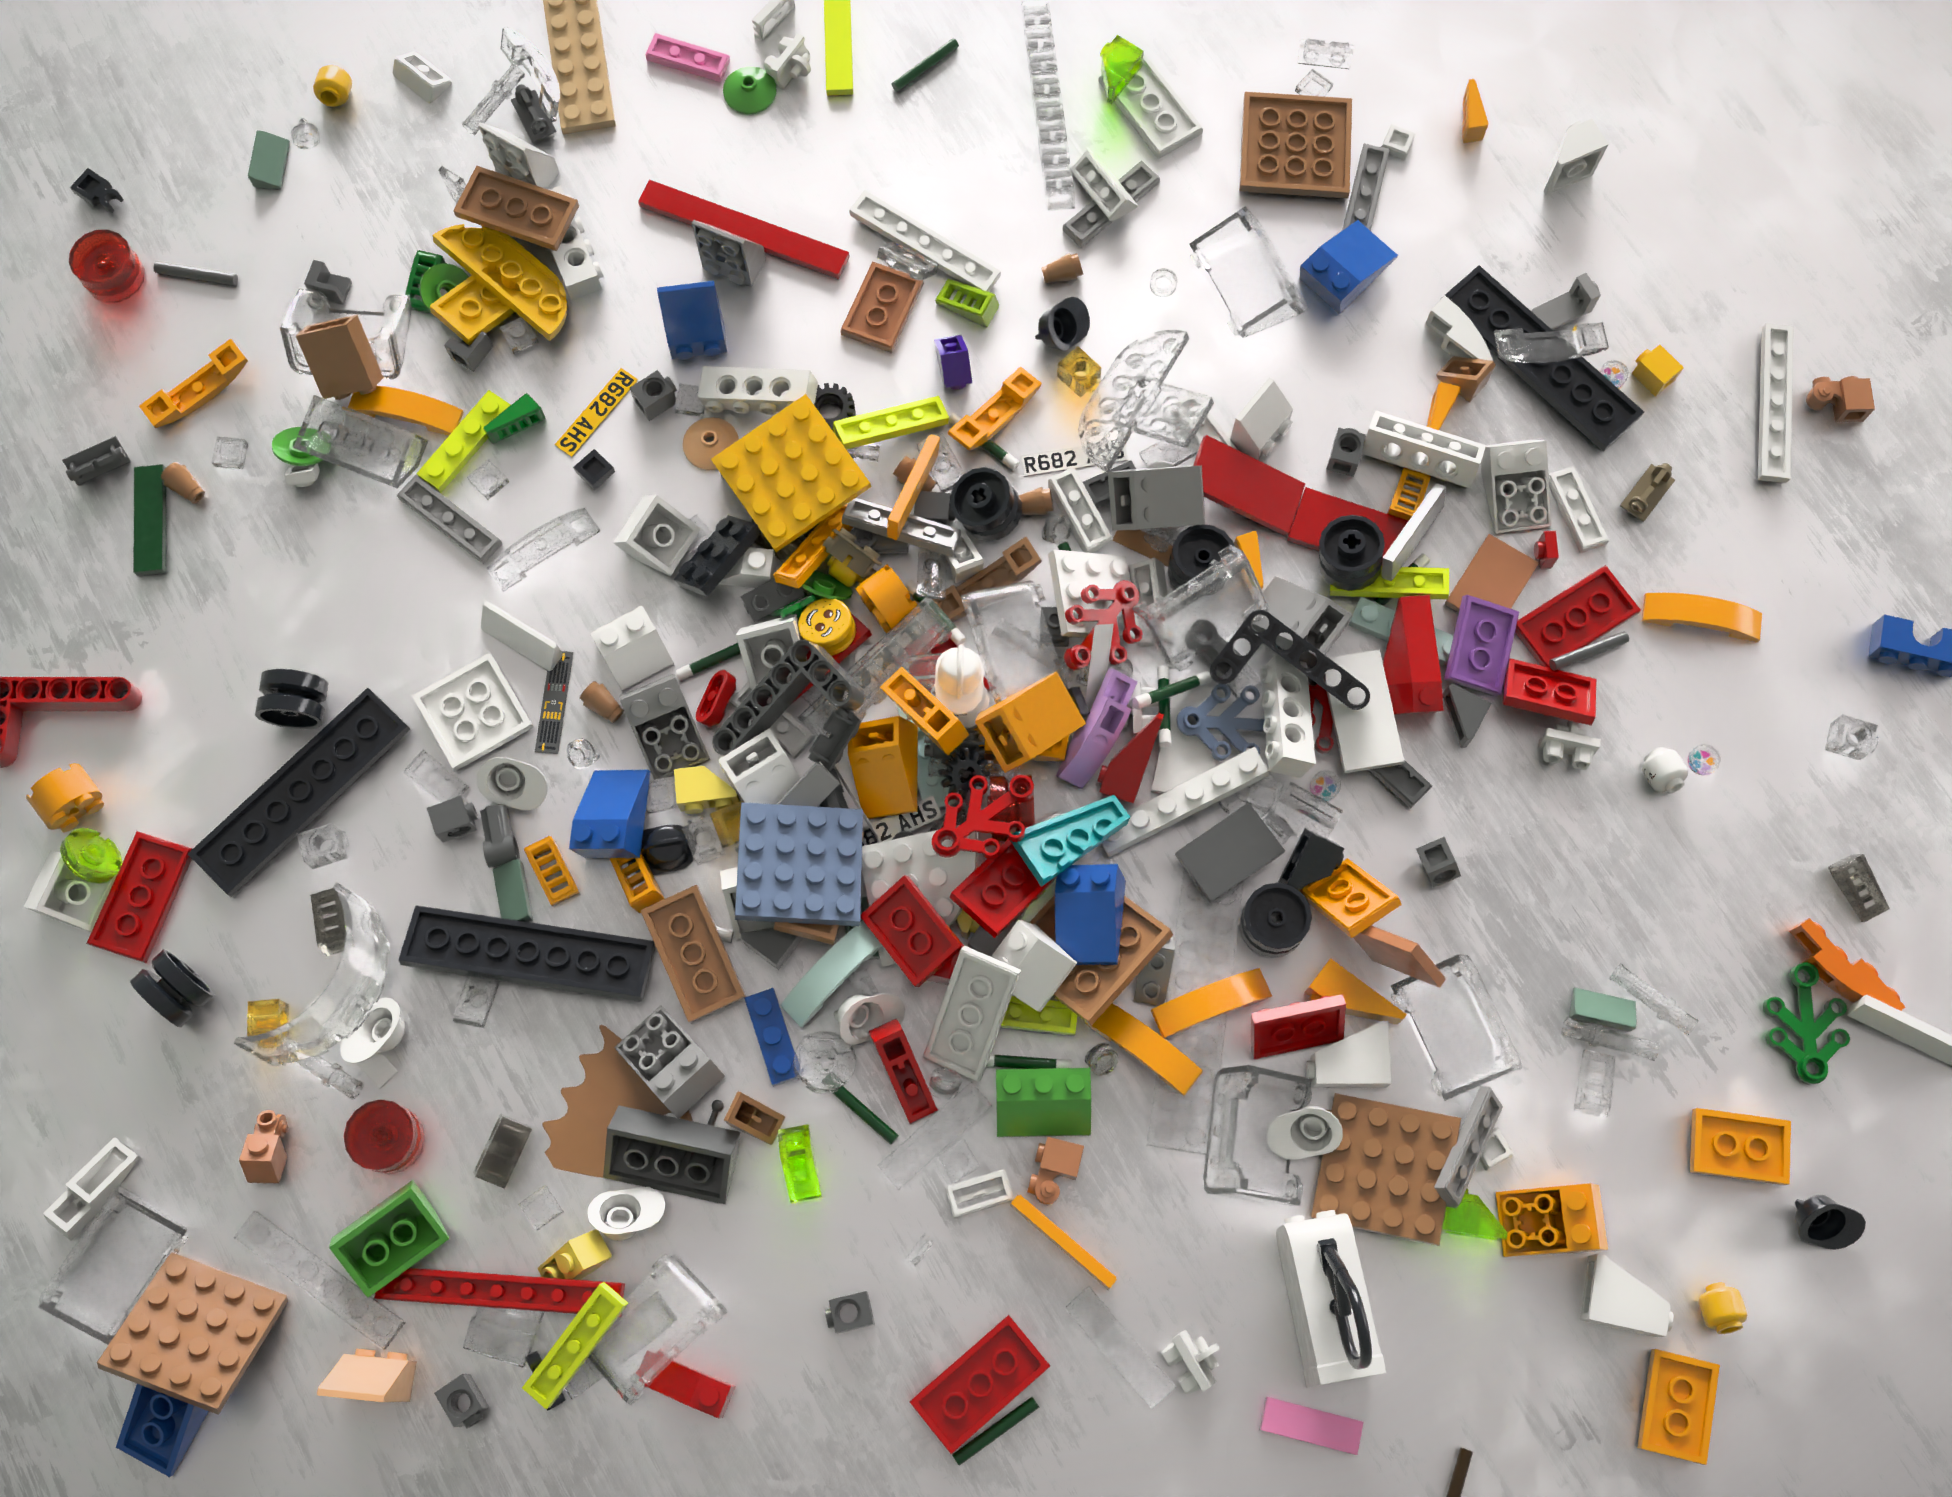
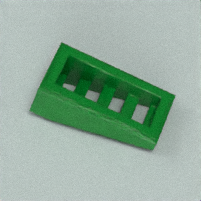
M417 250L402 304L404 308L430 314L422 300L414 299V296H420L418 285H420L422 274L434 265L446 263L443 256Z
M526 393L484 426L483 429L489 441L495 444L540 423L546 418L542 408Z

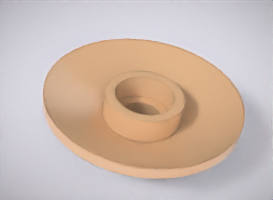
M714 417L704 418L692 424L686 431L683 438L684 454L688 461L697 468L717 470L711 458L738 441L739 437L735 428L727 421ZM708 437L715 438L712 442L705 441Z

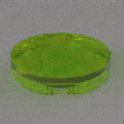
M88 828L75 829L61 843L60 852L62 860L70 871L85 881L98 884L109 882L122 866L121 854L115 843L109 838L105 840L100 837L101 833Z

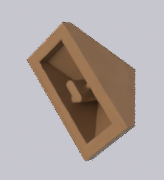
M1452 356L1436 376L1443 383L1460 386L1459 395L1470 403L1487 384L1496 364L1490 360Z
M738 1091L724 1121L729 1126L772 1145L785 1116Z

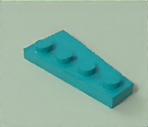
M1112 795L1025 828L1024 838L1019 842L1011 841V843L1042 887L1126 826L1130 815L1117 797ZM1020 830V831H1017V832H1014V833H1012V834H1013V835H1018V834L1021 833V830Z

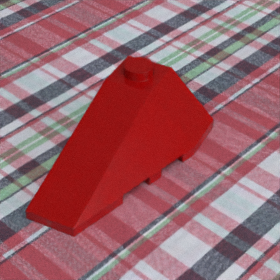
M1430 595L1399 597L1390 629L1389 641L1382 659L1394 715L1444 711L1442 679Z

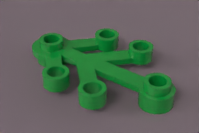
M1804 962L1793 967L1790 972V980L1797 987L1800 1020L1785 1007L1784 1001L1779 997H1771L1763 1003V1011L1768 1016L1779 1018L1802 1040L1803 1051L1788 1039L1787 1032L1780 1027L1769 1030L1765 1038L1770 1046L1780 1047L1796 1062V1073L1803 1082L1818 1084L1824 1081L1828 1075L1827 1062L1840 1048L1849 1044L1850 1036L1844 1029L1833 1030L1827 1036L1828 1043L1818 1052L1816 1039L1836 1018L1846 1013L1847 1005L1842 999L1833 998L1825 1003V1011L1814 1021L1811 986L1818 982L1819 972L1814 965ZM1798 972H1802L1805 975V982L1800 981ZM1770 1002H1775L1777 1004V1012L1771 1010ZM1832 1003L1839 1006V1013H1835L1832 1010ZM1774 1032L1780 1035V1043L1774 1041L1772 1037ZM1836 1033L1841 1035L1843 1039L1842 1044L1835 1041ZM1807 1064L1813 1065L1815 1069L1814 1074H1810L1807 1071Z

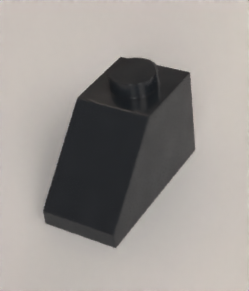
M1305 828L1278 882L1291 885L1296 889L1331 876L1333 871L1340 867L1344 858L1343 851L1345 848Z

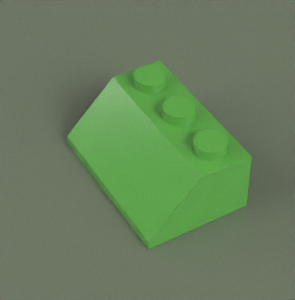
M1090 1068L996 1069L997 1137L1091 1136Z
M412 1180L332 1237L329 1249L365 1296L369 1298L449 1240V1235L432 1204Z

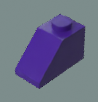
M962 335L934 339L944 387L962 389L966 387V384L973 383L969 353Z

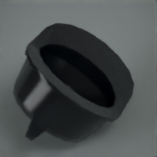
M1069 297L1043 313L1039 318V333L1035 335V339L1042 340L1046 346L1058 348L1062 351L1070 349L1083 340L1090 328V316L1084 302L1079 298Z
M664 825L643 830L641 853L652 874L658 875L678 871L691 864L697 854V842L689 829L681 825ZM634 858L631 861L627 862L628 866L636 862V859Z
M1816 1195L1806 1201L1797 1199L1794 1202L1797 1208L1795 1219L1799 1226L1798 1235L1801 1240L1807 1243H1812L1826 1249H1841L1854 1244L1865 1230L1866 1221L1861 1213L1840 1205L1825 1195Z

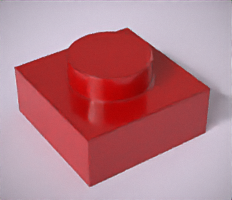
M1544 531L1539 540L1534 544V556L1536 559H1539L1540 569H1551L1559 558L1556 531Z

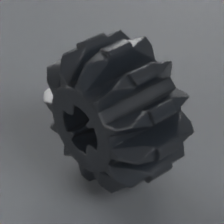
M962 747L960 756L955 750L950 753L953 760L949 761L946 758H942L941 762L947 766V769L938 770V774L946 777L940 784L943 788L950 786L948 794L959 792L962 798L966 799L968 790L970 792V779L976 775L989 777L990 772L981 770L988 762L986 759L978 760L980 752L974 750L969 755L968 748ZM961 768L970 772L967 778L958 774ZM977 782L973 785L975 789L977 785L981 788L984 787V784L981 782Z

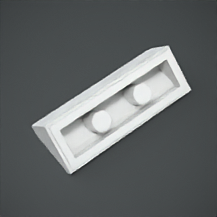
M1088 149L1071 167V173L1110 221H1114L1138 207V204L1102 160Z
M1074 467L1048 478V488H1050L1055 502L1083 552L1095 553L1113 540L1111 533Z
M1151 558L1129 565L1130 580L1139 591V602L1135 606L1138 626L1143 633L1142 639L1138 642L1139 647L1174 643L1164 564L1156 558Z
M490 602L484 603L481 618V629L544 669L548 671L553 670L563 656L557 643Z

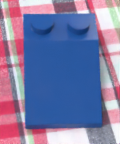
M1357 220L1321 245L1300 265L1299 279L1340 314L1398 257V254Z
M714 281L657 287L662 319L672 359L687 360L693 356H717L720 353L727 352L724 320Z
M594 770L572 821L569 849L584 858H640L651 771Z
M1118 864L1071 865L1056 877V944L1077 962L1076 965H1118L1126 880Z
M137 1384L116 1448L162 1474L171 1477L177 1470L209 1411Z

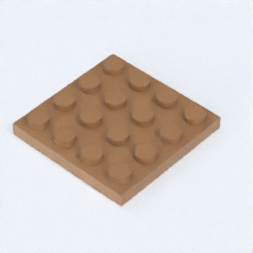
M1245 91L1243 97L1239 191L1348 199L1350 193L1352 98Z
M1054 895L1029 923L1037 925L1056 943ZM1124 896L1118 965H1075L1053 997L1092 1026L1173 936L1171 929Z
M1335 1093L1331 1113L1339 1120L1343 1128V1138L1339 1147L1333 1152L1324 1154L1322 1157L1311 1218L1316 1219V1213L1335 1210L1336 1215L1347 1214L1353 1228L1440 1246L1447 1205L1434 1186L1452 1147L1457 1144L1461 1118Z
M171 1252L97 1361L98 1368L219 1415L288 1303L287 1295Z

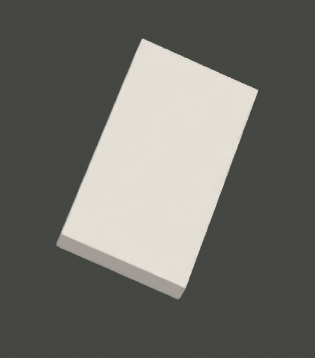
M1143 51L1099 75L1098 82L1158 159L1203 134V127Z
M1380 649L1329 657L1362 682L1370 692L1368 705L1359 710L1347 707L1327 692L1344 774L1402 765L1405 761ZM1335 669L1327 670L1323 677L1324 682L1329 686H1336L1341 681V674ZM1359 687L1352 688L1348 692V700L1353 704H1360L1365 699V692Z
M1201 685L1170 698L1171 746L1166 748L1160 747L1151 789L1152 793L1163 794L1218 766V760L1213 758L1211 750L1197 736L1183 734L1176 724L1177 715L1183 708L1189 706L1197 708L1211 695L1214 687ZM1218 689L1216 691L1217 695L1220 698H1225L1224 691ZM1232 691L1226 702L1218 703L1206 716L1219 717L1230 706ZM1188 716V722L1191 725H1196V719L1193 716ZM1208 729L1218 742L1223 741L1224 735L1218 729ZM1220 746L1217 747L1218 754H1220L1221 751Z
M963 946L956 961L923 1058L979 1082L982 1079L1021 970Z

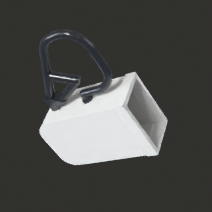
M1335 1210L1316 1213V1219L1304 1221L1303 1216L1284 1219L1285 1224L1281 1225L1276 1231L1277 1246L1302 1360L1306 1388L1387 1373L1378 1342L1355 1236L1348 1215L1345 1213L1336 1215Z

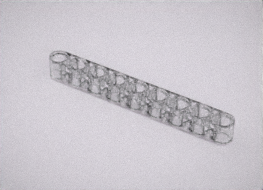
M1049 0L1022 1V23L1047 211L1075 209V192Z

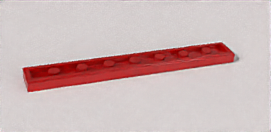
M650 179L638 200L639 207L691 226L693 220L715 226L762 245L765 253L836 279L840 278L850 257L849 252Z
M409 1268L375 1292L374 1299L577 1314L598 1285L603 1282ZM605 1282L624 1299L625 1283Z

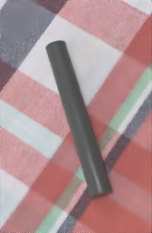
M155 262L153 267L154 272L159 274L229 285H237L238 283L237 274Z
M1623 631L1553 658L1549 661L1550 668L1555 671L1629 642V635Z

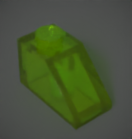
M1119 35L1111 43L1107 42L1100 52V70L1107 102L1111 105L1142 68L1144 50Z
M809 1124L778 1130L779 1154L790 1203L822 1197Z
M1468 1188L1458 1208L1446 1206L1442 1233L1495 1241L1507 1239L1508 1232L1478 1195L1468 1194Z

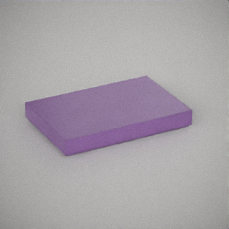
M1470 595L1462 596L1444 680L1494 696L1501 695L1519 611Z

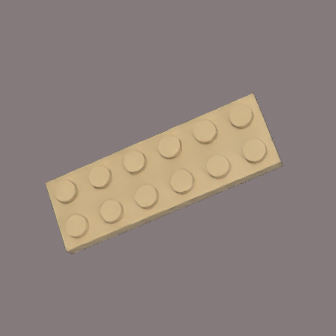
M543 0L562 133L569 134L616 126L598 1Z

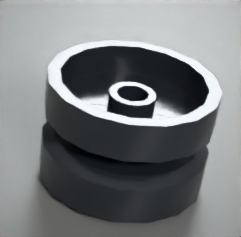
M982 467L970 470L959 478L950 494V508L955 518L971 535L979 540L994 541L1009 535L1018 525L1022 515V501L1017 491L1010 485L1006 477L995 469Z
M1348 515L1331 521L1324 528L1319 540L1320 573L1329 584L1337 589L1347 591L1361 590L1373 584L1380 576L1385 542L1383 533L1377 524L1366 517Z
M1194 525L1182 531L1173 544L1172 553L1168 561L1167 573L1171 584L1178 592L1189 598L1203 600L1215 597L1226 587L1236 562L1237 551L1233 540L1225 531L1212 525Z
M292 669L262 672L259 691L264 696L259 697L257 700L255 716L261 721L280 727L293 729L320 727L323 723L325 708L320 703L326 700L329 683L322 677L304 671Z
M1282 883L1265 884L1252 893L1241 911L1239 920L1241 936L1248 947L1259 955L1271 958L1285 956L1298 947L1310 930L1312 920L1310 904L1304 895L1291 885ZM1271 917H1275V918H1276V922H1280V923H1275V922H1273L1272 919H1271Z
M165 949L152 959V967L158 975L152 971L142 969L130 980L133 988L152 1008L169 1022L180 1028L193 1017L192 1009L187 1002L197 1007H203L214 996L211 989L192 968Z

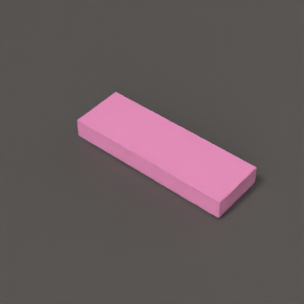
M657 33L654 34L645 54L648 61L718 82L722 81L730 63V56Z
M1266 1397L1260 1430L1358 1455L1364 1422Z

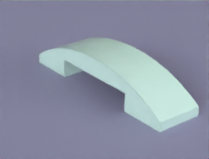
M861 921L859 926L851 929L817 961L796 984L780 1006L803 1028L824 1006L822 1003L883 945L865 922Z

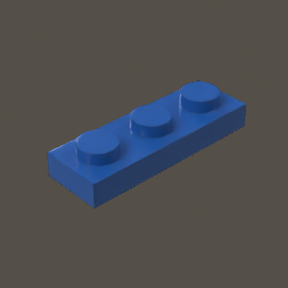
M774 988L745 997L746 1006L773 1087L803 1077Z

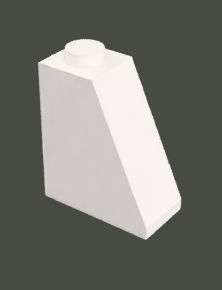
M1381 1021L1316 1051L1310 1057V1061H1306V1078L1311 1080L1312 1088H1387L1391 1085L1388 1021Z
M1600 1254L1588 1256L1580 1320L1653 1337H1667V1332L1671 1331L1673 1325V1313L1670 1312L1671 1304L1606 1256Z

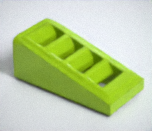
M949 278L935 300L936 304L986 327L989 326L999 308L995 294ZM954 290H956L957 293L955 297L953 298V300H950L952 293L954 292ZM964 295H966L965 300H964L963 303L961 304L960 302H961L962 298L964 297ZM974 300H976L975 305H974L973 307H971V305L973 304Z

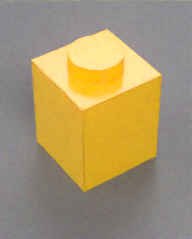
M1658 345L1652 351L1646 349L1635 360L1637 366L1632 375L1656 397L1677 379L1684 367L1661 345Z

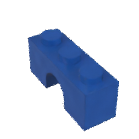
M1884 614L1872 624L1868 657L1877 658L1882 663H1900L1908 665L1913 670L1926 669L1938 672L1940 676L1952 677V629L1942 628L1930 638V646H1925L1915 639L1913 635L1914 621Z

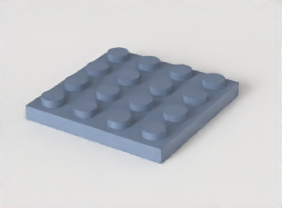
M741 802L735 920L859 926L863 809Z

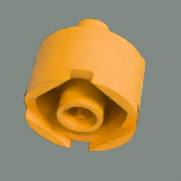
M888 564L859 583V586L855 588L862 602L870 612L872 611L886 634L890 631H895L921 612L916 601L910 599L911 596L908 589Z
M76 763L69 764L71 769L65 772L58 768L46 774L30 788L33 791L32 796L26 795L27 801L48 829H61L63 833L71 831L79 824V818L86 813L94 814L104 806L101 800L102 793L83 767Z

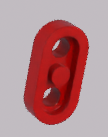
M720 670L714 674L697 708L696 720L706 727H712L722 721L729 699L736 691V678L734 675L726 670Z

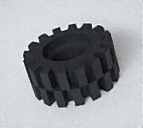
M824 383V389H821L818 385L814 404L819 411L821 406L828 403L837 404L841 408V412L837 417L831 419L824 418L832 430L833 421L856 416L853 396L850 392L847 394V389L844 386L839 389V385L834 383L833 388H829V383Z

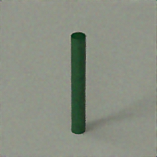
M955 38L950 39L891 83L893 89L896 92L900 91L959 47Z
M828 1074L823 1079L822 1085L890 1145L897 1140L899 1135L835 1078Z
M1030 1397L953 1453L952 1456L960 1466L1040 1407L1034 1398Z

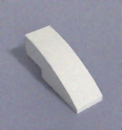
M1444 295L1431 309L1425 323L1444 338L1440 348L1450 356L1493 361L1484 339L1472 321L1456 304Z
M114 1137L66 1184L68 1190L43 1213L47 1222L71 1241L117 1190L139 1159L138 1155Z

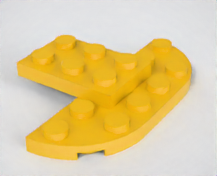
M464 224L445 228L432 235L433 242L471 274L470 277L430 305L431 313L470 346L482 331L488 333L515 312L549 341L560 332L567 316L566 292L561 281L549 268L512 237L484 226L482 228H465Z

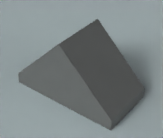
M1450 684L1443 692V699L1460 747L1465 748L1474 738L1492 703L1456 684Z
M774 928L741 933V939L745 946L777 970L782 967L804 938L774 930Z

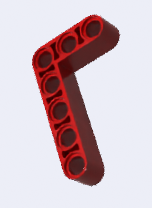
M0 677V721L5 718L4 723L0 725V767L10 766L17 758L24 711H132L138 708L142 702L141 691L123 677ZM9 690L8 695L2 698L4 693ZM39 690L38 694L32 698V695ZM68 690L67 695L61 698L62 694ZM98 690L97 694L93 698H90L91 694L94 691ZM128 690L124 697L119 698L123 691Z

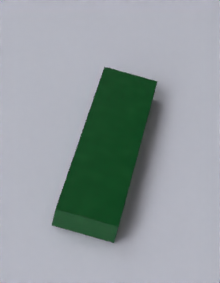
M163 464L134 467L133 573L137 576L166 573V486H164V481L161 479V474L166 467Z

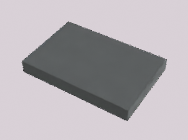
M1247 803L1178 850L1175 856L1208 901L1212 903L1278 858L1285 850L1250 803Z

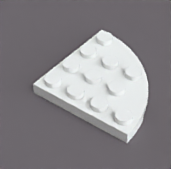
M937 830L862 846V873L869 907L899 879L906 875L910 877L950 928L962 911L949 898L950 894L976 870V861L978 860L979 853L960 851L957 855L949 858L939 856L932 847V837ZM973 832L966 838L979 840L978 832ZM944 840L942 842L944 847H950L953 844L951 840ZM883 946L878 950L882 967L896 963Z

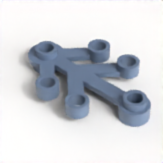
M1216 685L1211 691V695L1197 708L1192 706L1185 707L1178 713L1176 718L1178 729L1187 736H1197L1211 750L1213 758L1218 761L1225 760L1231 754V747L1225 741L1218 742L1208 729H1218L1240 754L1245 752L1247 748L1255 747L1260 755L1259 746L1255 743H1248L1236 730L1264 732L1263 725L1265 719L1235 718L1245 707L1254 704L1259 699L1260 693L1255 686H1246L1241 691L1240 697L1219 717L1206 716L1218 703L1226 702L1231 695V690L1227 685ZM1218 689L1223 690L1225 698H1220L1216 691ZM1246 691H1250L1253 693V700H1250L1246 697ZM1188 716H1193L1196 719V725H1191L1188 722ZM1217 747H1223L1226 754H1218Z

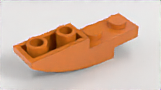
M1808 918L1789 931L1810 954L1802 963L1806 962L1814 965L1819 972V980L1842 997L1855 1003L1863 996L1868 995L1900 1011L1905 1008L1900 1001L1898 993L1884 984L1878 977L1877 970L1871 964L1865 962L1862 958L1850 963L1846 953L1826 937L1825 930L1818 923Z

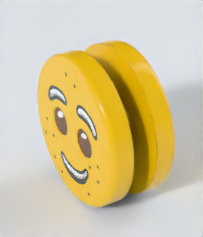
M824 598L814 601L803 610L799 617L798 629L803 640L821 646L830 655L844 651L855 638V621L849 608L840 600Z

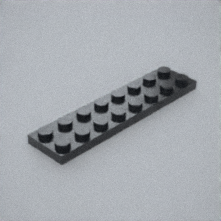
M1480 265L1445 294L1472 321L1488 349L1603 452L1644 414V411Z
M366 688L196 845L188 855L227 895L232 897L397 743L410 728L369 688Z
M416 905L398 961L403 966L642 1002L656 946L654 941Z

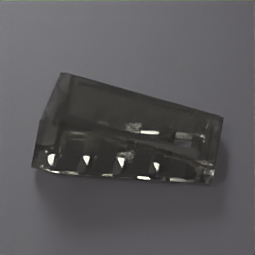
M1864 854L1850 855L1828 866L1833 879L1861 922H1866L1890 909ZM1853 868L1854 872L1849 874L1848 869ZM1859 878L1861 882L1854 885L1853 881ZM1866 889L1868 893L1860 897L1859 892ZM1873 899L1875 904L1865 908L1864 903Z
M337 886L311 894L317 947L326 956L354 948L353 934L342 888ZM335 901V904L324 908L321 907L322 904ZM337 913L335 916L324 919V916ZM336 925L339 926V927H337V928L330 929V930H327V929H326V928H329V927H332V926H336Z

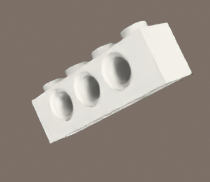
M561 185L549 189L564 195ZM579 216L573 218L558 250H551L571 301L602 290L599 279L604 277L598 261L592 263L590 256L594 255L589 239L583 240L581 236L585 230Z
M703 366L697 398L711 412L720 413L723 410H733L737 413L747 414L749 411H760L767 415H774L805 394L815 404L818 381L810 370ZM731 389H734L732 393L728 394ZM761 390L757 395H754L756 391ZM787 390H788V392H787L784 396H781V397H780V395H781L784 391H787Z
M1375 410L1361 454L1471 488L1486 445Z
M1275 655L1262 667L1259 676L1263 690L1261 704L1264 707L1265 716L1263 730L1266 733L1267 742L1265 756L1268 759L1269 771L1301 778L1316 764L1308 676L1283 657ZM1300 661L1301 665L1307 668V663Z

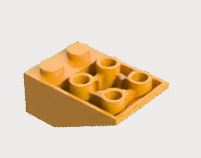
M1057 671L978 713L975 720L1004 773L1031 760L1086 724Z
M900 716L860 723L856 736L848 743V757L863 812L868 819L917 812L918 726Z
M1587 1183L1496 1192L1504 1257L1608 1250L1599 1185Z

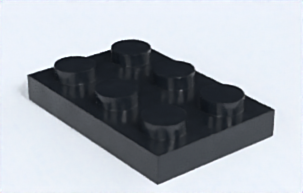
M730 515L723 518L716 525V530L712 535L698 546L695 555L680 567L679 573L674 580L680 587L708 597L762 532L758 525Z

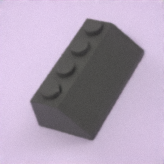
M619 1105L607 1127L603 1178L725 1204L737 1161L740 1132Z

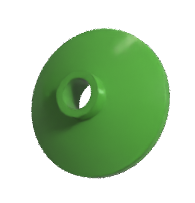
M754 66L735 70L727 77L723 86V95L726 103L733 110L742 114H756L764 111L773 103L777 92L774 78L767 74L766 70Z
M442 263L432 266L423 274L420 281L419 291L423 304L430 311V305L442 297L440 294L441 289L446 290L448 293L469 276L461 268L452 264Z
M292 427L279 432L273 438L272 451L279 460L298 466L312 465L328 457L331 452V441L326 434L317 429Z
M814 571L802 585L805 590L815 595L817 600L824 598L847 600L851 598L853 593L850 587L843 585L832 576L818 571Z

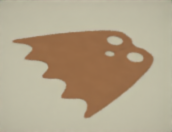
M600 1025L599 1029L604 1039L603 1050L599 1053L582 1054L579 1056V1060L585 1070L584 1082L576 1087L561 1089V1094L567 1102V1113L560 1119L543 1122L542 1126L551 1140L550 1147L544 1153L553 1168L603 1178L607 1127L619 1105L661 1115L672 1112L614 1048L622 1039L606 1026ZM689 1110L680 1117V1119L693 1121Z

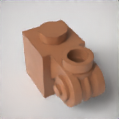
M1848 376L1840 381H1831L1829 377H1819L1812 381V389L1806 396L1807 405L1813 410L1819 411L1828 403L1833 404L1835 422H1864L1875 410L1870 378Z
M265 1110L257 1116L254 1133L247 1134L239 1158L248 1183H279L287 1160V1155L281 1138H284L286 1132H288L286 1117L283 1114L276 1115L272 1110Z
M1047 1136L1046 1144L1039 1143L1035 1162L1041 1164L1038 1175H1031L1027 1193L1035 1195L1036 1199L1044 1205L1053 1204L1060 1194L1059 1186L1053 1180L1059 1176L1076 1180L1084 1146Z

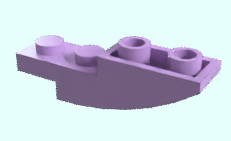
M1108 668L1090 714H1088L1085 721L1086 724L1077 729L1066 752L1065 761H1062L1056 774L1058 778L1078 788H1083L1092 778L1109 754L1132 709L1128 708L1127 705L1137 681L1115 669Z

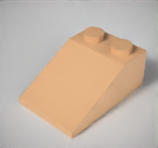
M356 1349L355 1355L344 1354L319 1386L317 1395L375 1402H410L417 1361H408V1354L388 1352L387 1358L375 1357L376 1350Z

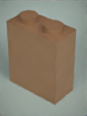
M358 315L308 325L296 335L323 399L334 397L335 400H341L355 392H360L361 395L371 393L377 389L376 385L384 378Z

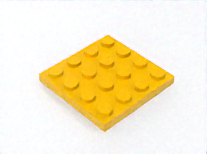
M807 394L711 458L715 467L753 521L758 525L775 552L784 548L872 487L867 477Z

